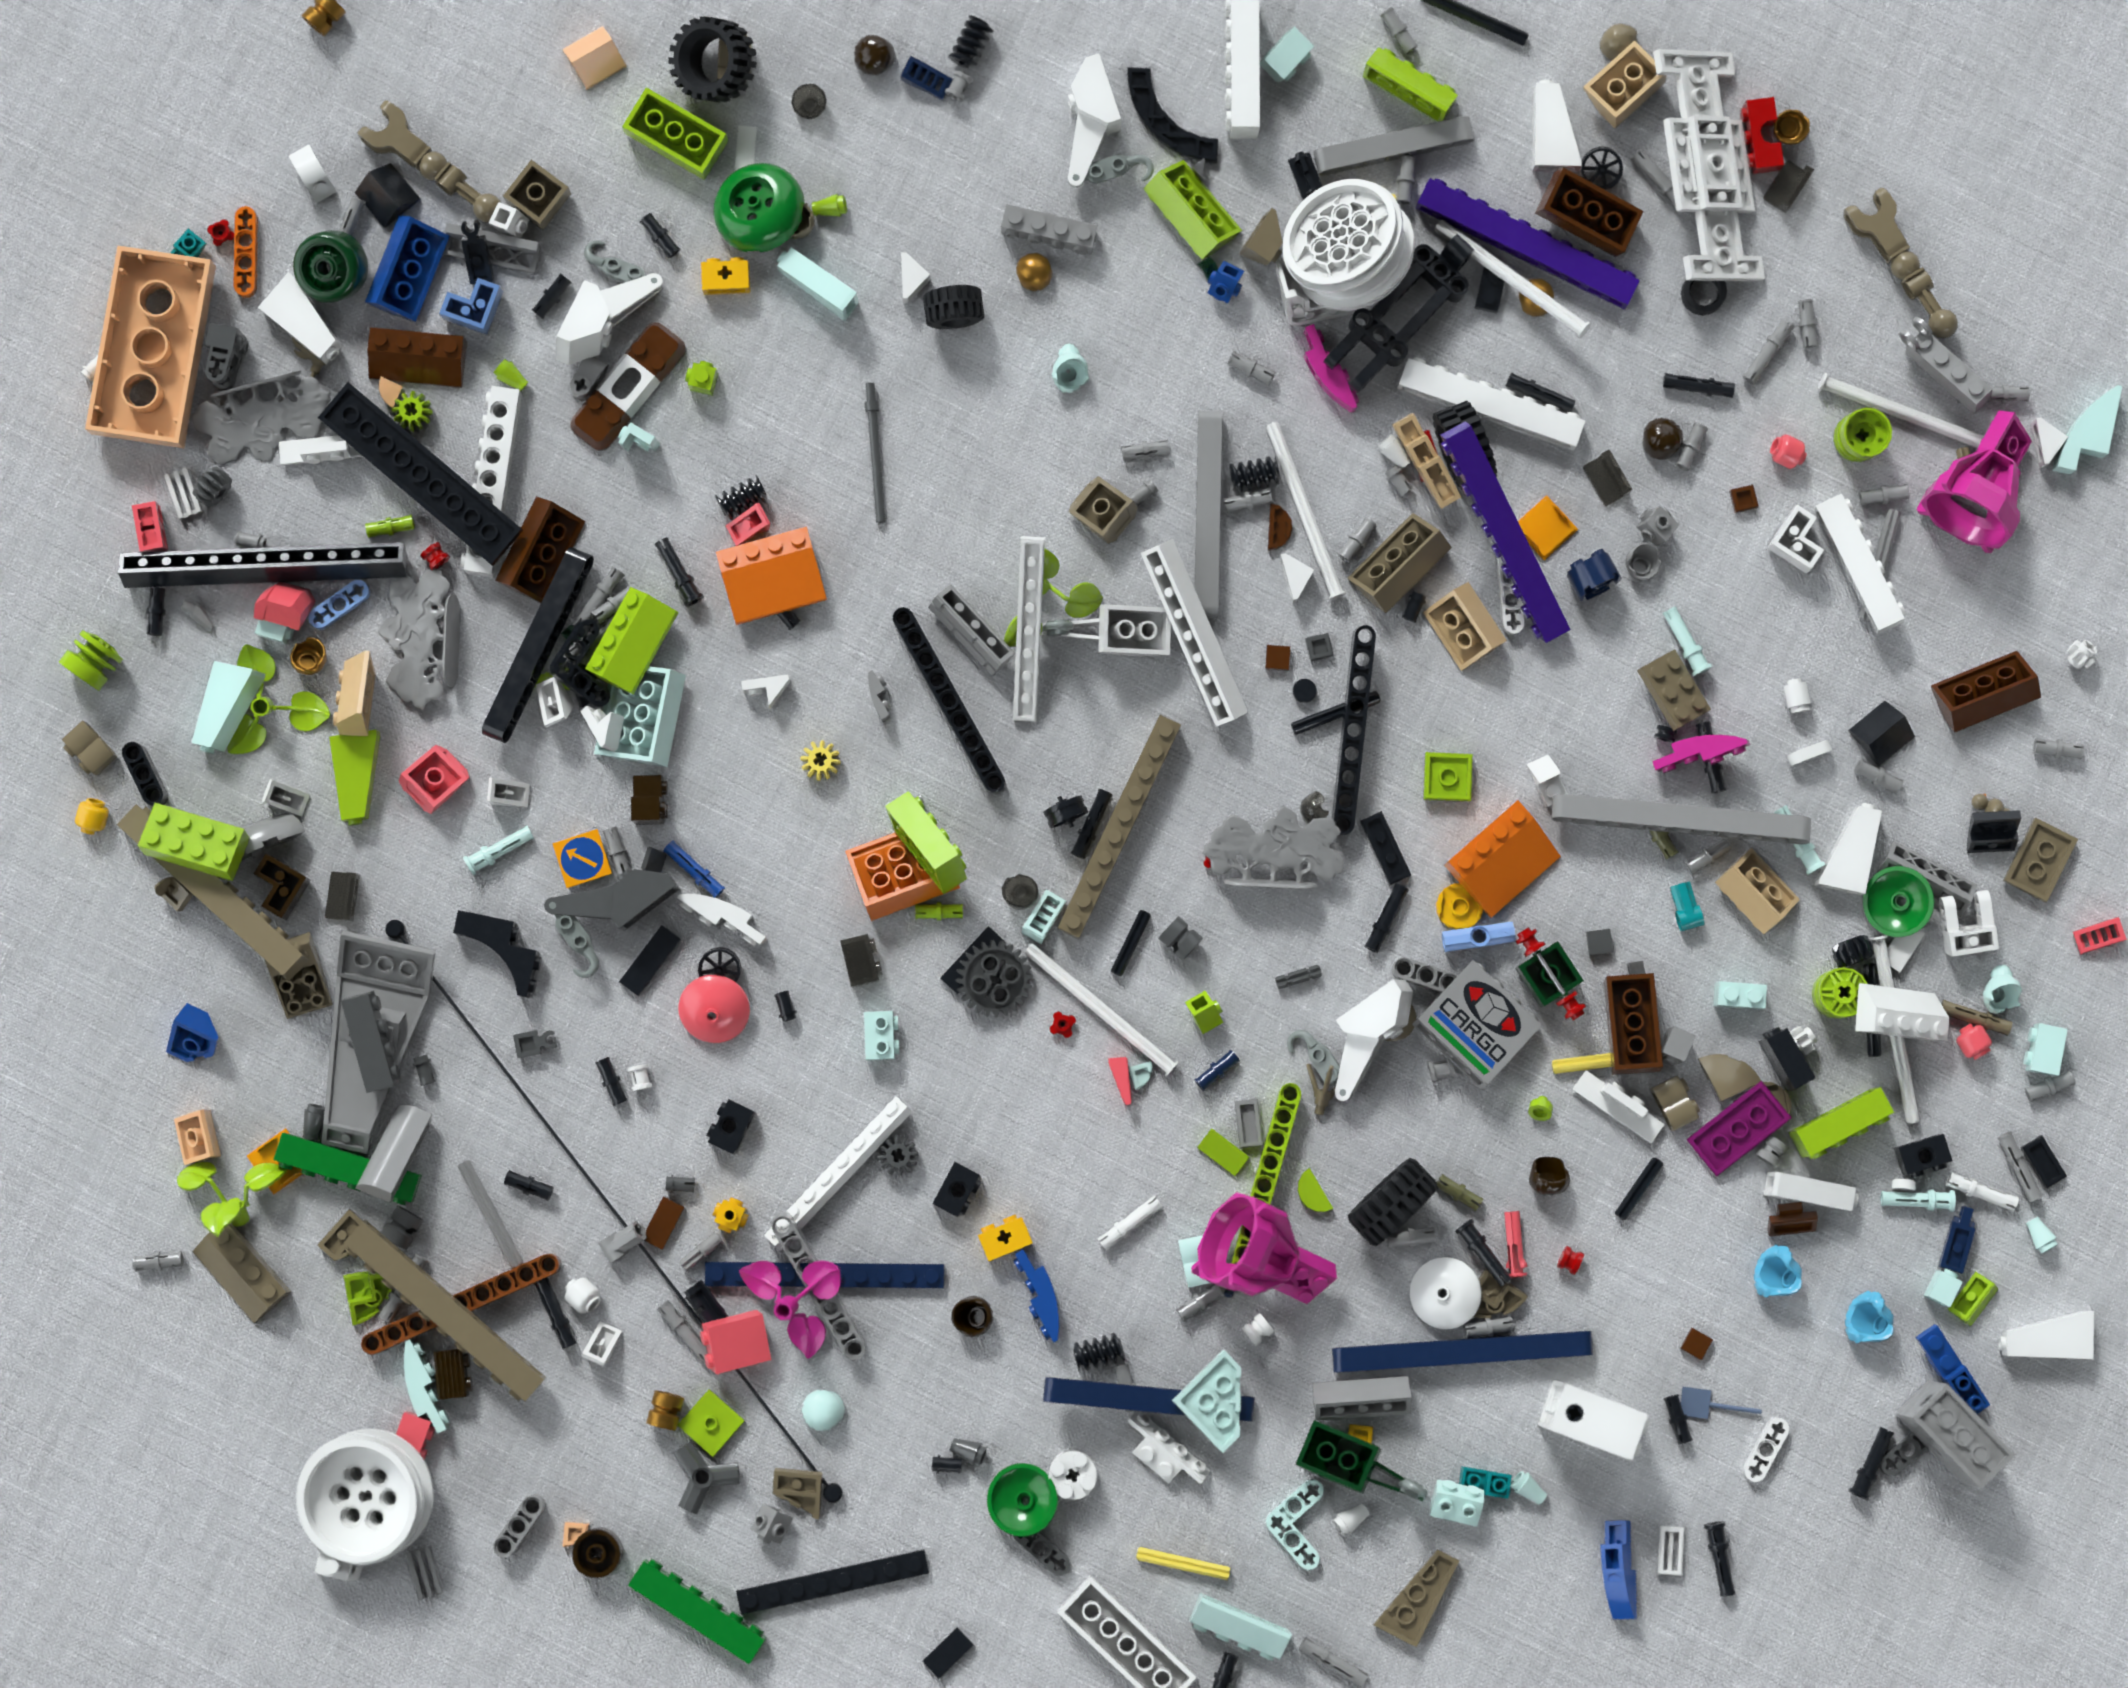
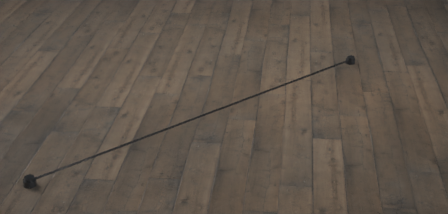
M399 920L389 921L385 927L386 934L393 939H401L404 944L409 945L403 937L406 932L404 923ZM433 976V982L437 985L440 991L444 994L447 1000L451 1003L454 1009L458 1012L461 1018L465 1021L468 1027L479 1039V1041L482 1043L485 1049L489 1052L492 1058L496 1061L499 1067L503 1070L506 1076L510 1079L513 1085L517 1088L520 1094L524 1097L527 1103L538 1115V1117L541 1119L544 1125L548 1128L551 1134L555 1137L558 1143L562 1146L565 1152L569 1155L572 1161L576 1164L579 1170L583 1173L586 1179L597 1191V1193L607 1204L610 1210L614 1213L617 1219L621 1222L624 1228L627 1227V1224L624 1222V1220L620 1217V1215L613 1208L610 1202L606 1199V1197L603 1195L600 1189L596 1186L593 1180L589 1177L586 1171L582 1168L579 1162L575 1159L572 1153L568 1150L565 1144L561 1141L558 1135L547 1123V1121L544 1119L541 1113L537 1110L534 1104L530 1101L527 1095L523 1092L520 1086L516 1083V1081L509 1074L506 1068L502 1065L499 1059L495 1056L492 1050L488 1047L485 1041L481 1038V1036L478 1034L475 1028L471 1025L468 1019L464 1016L461 1010L457 1007L454 1001L450 998L447 992L443 989L440 983ZM639 1243L638 1246L702 1327L703 1322L645 1247ZM735 1369L812 1470L818 1472L739 1369ZM822 1478V1483L826 1486L823 1491L824 1498L830 1503L838 1502L843 1495L841 1486L837 1483L828 1484Z

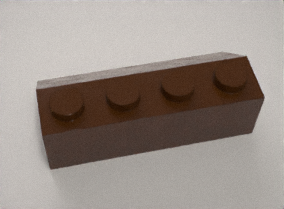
M370 327L367 349L369 379L380 380V377L395 382L462 388L467 341L464 336Z
M536 496L521 526L523 532L514 541L495 581L541 604L566 551L570 547L573 548L586 521L556 503Z
M2018 651L1931 685L1944 720L1954 733L2041 698L2038 676Z

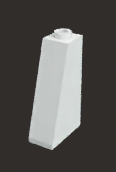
M1541 80L1533 88L1532 171H1558L1564 167L1571 172H1579L1582 161L1560 84L1553 83L1552 80Z
M288 272L258 308L317 358L327 364L337 357L341 345L307 294L300 288L293 275Z
M1862 803V806H1857L1853 809L1814 886L1860 896L1866 893L1882 814L1881 810H1876L1875 805Z
M1776 1171L1767 1172L1764 1196L1843 1211H1852L1853 1207H1856L1858 1203V1193H1855L1856 1187Z
M2083 1310L2002 1331V1336H1999L1998 1339L1999 1351H2002L2004 1356L2093 1359L2094 1311Z

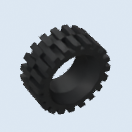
M706 16L700 17V19L694 18L689 20L691 25L684 24L680 28L683 33L675 34L673 39L677 41V44L670 45L669 51L674 52L673 57H668L669 64L674 65V69L670 70L671 76L678 77L674 83L677 87L683 88L682 92L684 94L690 95L694 99L720 103V101L728 102L731 101L730 98L739 97L740 93L738 90L746 91L749 87L745 83L746 80L752 81L754 77L750 70L751 68H756L757 62L752 61V56L757 55L756 49L749 47V45L754 43L752 38L745 36L748 32L744 28L738 27L739 24L729 20ZM720 38L728 48V65L722 78L711 82L703 72L702 56L707 45L713 40Z
M1464 401L1433 413V426L1436 430L1435 434L1439 441L1438 444L1457 486L1462 490L1461 484H1463L1460 476L1457 477L1450 465L1453 463L1450 455L1446 456L1440 445L1443 442L1440 435L1465 421L1472 426L1497 477L1496 461L1493 458V450L1489 445L1490 441L1471 403Z

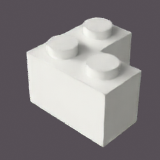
M1796 505L1767 548L1804 573H1808L1824 551V549L1805 538L1817 517Z

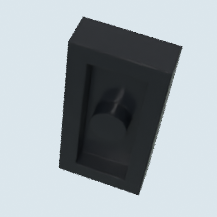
M1486 267L1483 268L1474 309L1497 314L1505 281Z

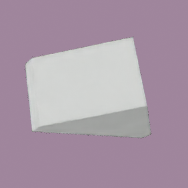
M901 252L903 303L907 304L931 278L930 274L906 252Z
M2036 418L2031 422L2038 466L2039 468H2044L2051 462L2068 436L2044 419Z
M1281 554L1279 559L1292 603H1295L1311 578L1314 569L1287 554Z
M552 677L536 684L544 726L549 727L566 719L575 705L562 683Z
M489 778L487 802L491 805L528 807L530 784Z
M270 779L262 802L302 817L310 794Z
M600 1321L583 1351L582 1357L602 1366L607 1365L622 1331Z

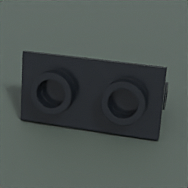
M1301 151L1296 153L1294 158L1288 159L1302 200H1305L1314 191L1323 187L1310 152L1304 154Z
M702 1279L684 1292L686 1294L685 1299L688 1300L695 1311L700 1307L703 1311L698 1315L704 1323L729 1317Z

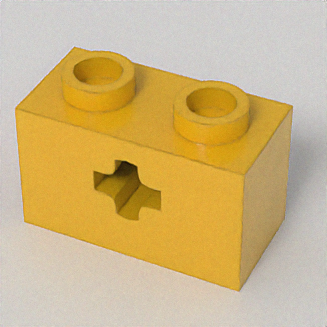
M742 257L730 258V261L709 258L707 262H701L702 291L704 295L751 293L750 265L748 260H744ZM725 271L729 272L727 279L722 277Z
M1015 1214L1003 1219L1004 1224L995 1228L993 1223L981 1228L982 1233L978 1237L988 1262L1033 1243L1022 1217L1017 1218ZM1001 1230H1004L1005 1233H1011L1012 1237L1008 1238L1009 1243L1005 1244L1004 1241H998L997 1237L1001 1235Z

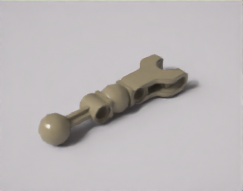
M385 100L380 105L382 114L389 120L387 128L382 131H373L364 126L357 132L360 140L377 154L394 153L409 165L419 170L424 178L435 181L436 185L448 195L452 196L455 192L473 205V212L478 220L489 223L498 202L501 203L500 199L490 193L481 195L464 182L467 179L466 175L456 166L447 162V159L441 153L432 151L431 147L409 131L404 112L388 100Z
M1882 187L1875 191L1873 201L1878 211L1874 215L1863 214L1855 205L1845 208L1843 216L1851 231L1859 237L1870 239L1887 264L1891 263L1892 274L1897 279L1902 280L1900 284L1907 296L1912 300L1915 298L1919 299L1930 316L1928 325L1932 330V334L1942 339L1951 337L1958 328L1957 317L1952 311L1942 309L1930 290L1934 287L1932 279L1923 267L1920 268L1918 256L1909 251L1910 246L1895 223L1897 204L1889 192Z

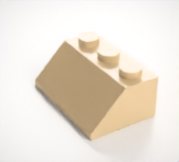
M1633 41L1583 86V89L1599 114L1616 128L1666 83L1667 75H1657L1655 60L1640 45Z
M1469 582L1452 590L1423 612L1461 671L1507 641Z
M363 651L344 662V669L339 672L341 691L336 693V704L339 706L338 712H334L333 725L337 726L339 735L368 736L376 678L370 651Z
M1752 848L1741 856L1715 882L1720 890L1735 903L1736 907L1748 917L1753 926L1759 929L1763 935L1780 922L1800 900Z

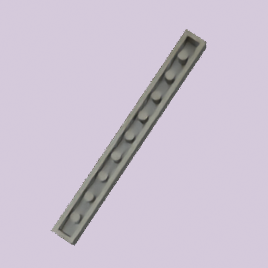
M1159 715L1058 926L1059 931L1078 940L1080 939L1180 730L1181 724Z
M136 804L116 825L138 844L151 810L147 807L142 810ZM154 858L288 981L309 961L303 955L306 951L297 942L290 944L286 940L289 935L279 926L274 929L269 925L272 920L261 911L258 915L253 910L256 905L246 896L243 899L237 896L236 893L239 890L229 881L224 884L220 877Z
M367 1220L362 1221L344 1241V1244L347 1246L345 1250L354 1258L359 1256L365 1262L364 1267L372 1274L377 1272L382 1276V1282L389 1289L393 1290L395 1288L401 1293L400 1298L409 1306L414 1304L419 1309L418 1314L428 1322L432 1320L437 1324L436 1329L446 1338L448 1336L456 1341L454 1345L461 1352L466 1353L468 1351L474 1357L472 1361L481 1369L486 1367L492 1372L491 1378L498 1384L502 1385L504 1383L510 1388L509 1393L516 1400L520 1401L523 1399L526 1401L546 1379V1376Z

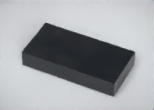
M2042 1135L2020 1147L2044 1188H2049L2067 1177Z
M956 1627L922 1662L939 1679L974 1644Z

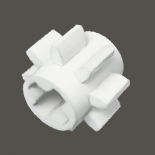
M2076 640L2067 650L2070 653L2068 655L2069 662L2078 669L2083 665L2088 669L2097 659L2095 656L2097 649L2088 640H2084L2082 643Z
M1799 1026L1790 1031L1804 1056L1815 1050L1813 1044L1817 1042V1039L1808 1027L1802 1029Z

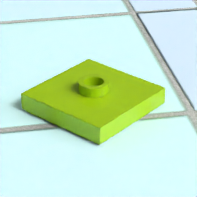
M1425 752L1423 800L1471 802L1473 754Z
M708 1389L678 1423V1427L713 1457L745 1420L711 1389Z

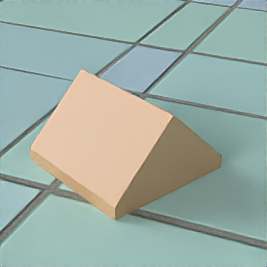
M604 27L597 29L563 49L586 90L627 67Z
M202 1109L174 1119L184 1165L221 1157L211 1110Z

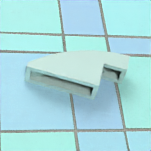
M2117 385L2094 401L2077 418L2066 434L2068 438L2058 450L2052 471L2071 475L2077 470L2080 453L2104 458L2109 454L2122 386Z

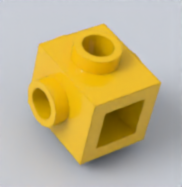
M730 1197L729 1201L723 1200L722 1204L717 1203L713 1216L716 1217L714 1222L719 1224L718 1229L731 1233L732 1229L738 1231L740 1227L744 1228L749 1217L746 1214L747 1208L742 1207L744 1202ZM729 1210L734 1213L732 1220H728L725 1216Z

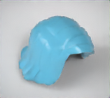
M1774 1245L1764 1251L1758 1259L1754 1269V1286L1759 1295H1763L1766 1298L1769 1296H1789L1801 1289L1802 1268L1792 1258L1793 1254L1787 1246Z
M1866 1291L1853 1299L1845 1315V1331L1849 1340L1858 1344L1860 1342H1881L1888 1340L1893 1335L1894 1316L1891 1310L1884 1304L1885 1300L1879 1292Z

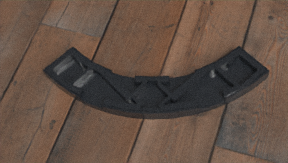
M1127 67L1128 87L1133 106L1149 132L1163 145L1184 157L1196 161L1204 158L1205 163L1217 164L1218 139L1199 136L1187 132L1176 125L1166 112L1162 110L1156 99L1151 81V68Z

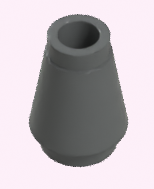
M308 1104L307 1109H304L303 1138L317 1140V1136L324 1123V1106Z
M954 1438L949 1451L973 1466L975 1464L980 1466L985 1458L987 1447L982 1446V1443Z

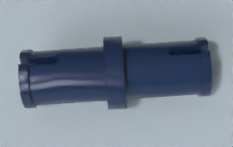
M1230 1049L1216 1063L1212 1062L1209 1065L1210 1068L1194 1079V1081L1202 1091H1205L1218 1078L1222 1079L1225 1076L1224 1073L1236 1063H1239L1240 1060Z

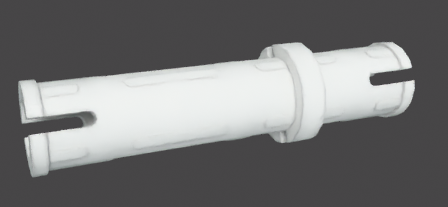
M1950 1172L1946 1180L1947 1187L1964 1192L1968 1197L1974 1196L2012 1212L2015 1210L2014 1207H2017L2018 1197L1978 1183L1977 1179H1968Z
M1152 1196V1198L1133 1211L1124 1220L1114 1223V1227L1098 1238V1241L1107 1251L1122 1238L1126 1239L1132 1230L1162 1209L1163 1206L1155 1196Z

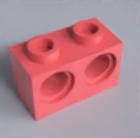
M156 501L132 505L140 552L168 551L161 506Z

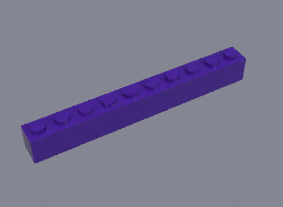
M1429 178L1417 202L1416 209L1438 220H1445L1451 226L1621 309H1626L1640 281L1634 273L1627 270L1622 272L1616 269L1613 263L1594 258V255L1587 250L1579 251L1573 248V244L1561 239L1559 241L1552 238V234L1546 230L1540 229L1538 231L1532 228L1531 224L1525 220L1519 219L1517 221L1511 218L1508 212L1489 207V204L1482 199L1474 200L1468 197V193L1456 188L1454 190L1447 187V183L1441 179L1435 178L1433 180Z
M1465 421L1440 435L1443 440L1440 445L1446 456L1450 455L1453 463L1450 464L1457 477H1461L1463 481L1461 488L1466 497H1471L1474 503L1471 505L1475 516L1477 518L1481 517L1484 523L1481 525L1482 531L1487 538H1491L1494 544L1491 546V549L1497 559L1501 558L1504 564L1501 566L1507 579L1511 578L1514 584L1511 586L1512 592L1517 599L1521 598L1523 603L1521 610L1527 619H1531L1533 623L1531 630L1536 639L1541 638L1545 643H1548L1570 631L1571 629L1472 426Z

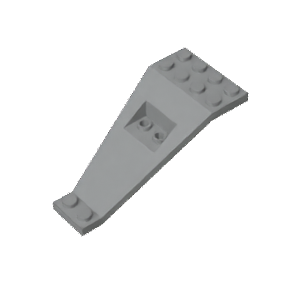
M344 930L341 933L321 1144L368 1154L371 1147L372 1129L390 1089L389 1087L366 1093L341 1001L347 997L374 991L375 996H378L381 1002V1010H379L381 1018L385 1019L388 1032L386 1036L388 1042H391L394 1048V1056H392L394 1065L399 1067L431 993L436 950Z

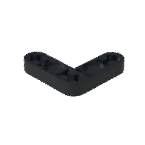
M586 619L577 623L551 662L550 672L554 678L594 707H602L610 700L609 690L578 666L599 634L598 624L594 620ZM590 625L589 630L591 634L584 635L586 630L583 627ZM574 642L580 647V652L577 656H573L569 651L570 645ZM566 662V664L564 665V669L566 670V672L559 673L560 668L558 667V664H564ZM579 675L585 679V686L582 689L577 688L575 685V679ZM589 689H591L594 692L601 691L600 697L602 698V700L595 701L596 695L592 692L587 691Z

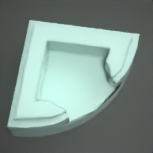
M1151 1061L1128 1068L1135 1091L1142 1088L1150 1079L1152 1073Z

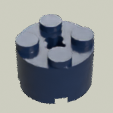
M1603 549L1593 552L1591 558L1585 561L1583 559L1576 560L1570 565L1571 569L1567 572V578L1580 601H1583L1584 597L1586 600L1601 595L1610 589L1609 584L1614 581L1617 584L1622 579L1611 557Z

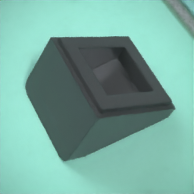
M647 847L641 866L642 870L661 873L667 854L655 848Z

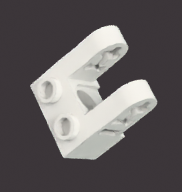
M1988 890L1974 893L1977 924L1959 927L1954 897L1946 896L1939 898L1946 954L1953 957L1999 949L1992 902Z

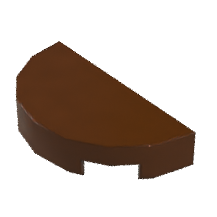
M1270 503L1268 551L1277 550L1284 546L1289 540L1293 528L1292 520L1288 513L1281 506Z

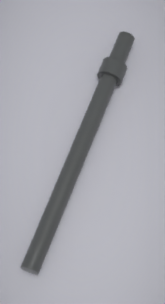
M866 383L867 401L864 403L865 412H868L876 523H884L886 521L877 419L879 402L876 401L875 383Z

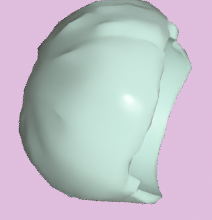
M815 1390L807 1395L803 1401L802 1413L805 1423L816 1431L830 1430L844 1416L845 1406L843 1400L835 1392Z

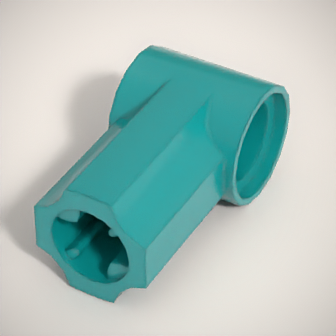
M1690 881L1669 887L1675 904V917L1680 931L1704 926L1703 913L1700 906L1696 903Z

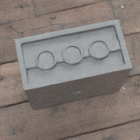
M1928 1380L1894 1413L1961 1484L1982 1489L2016 1456L1946 1383Z

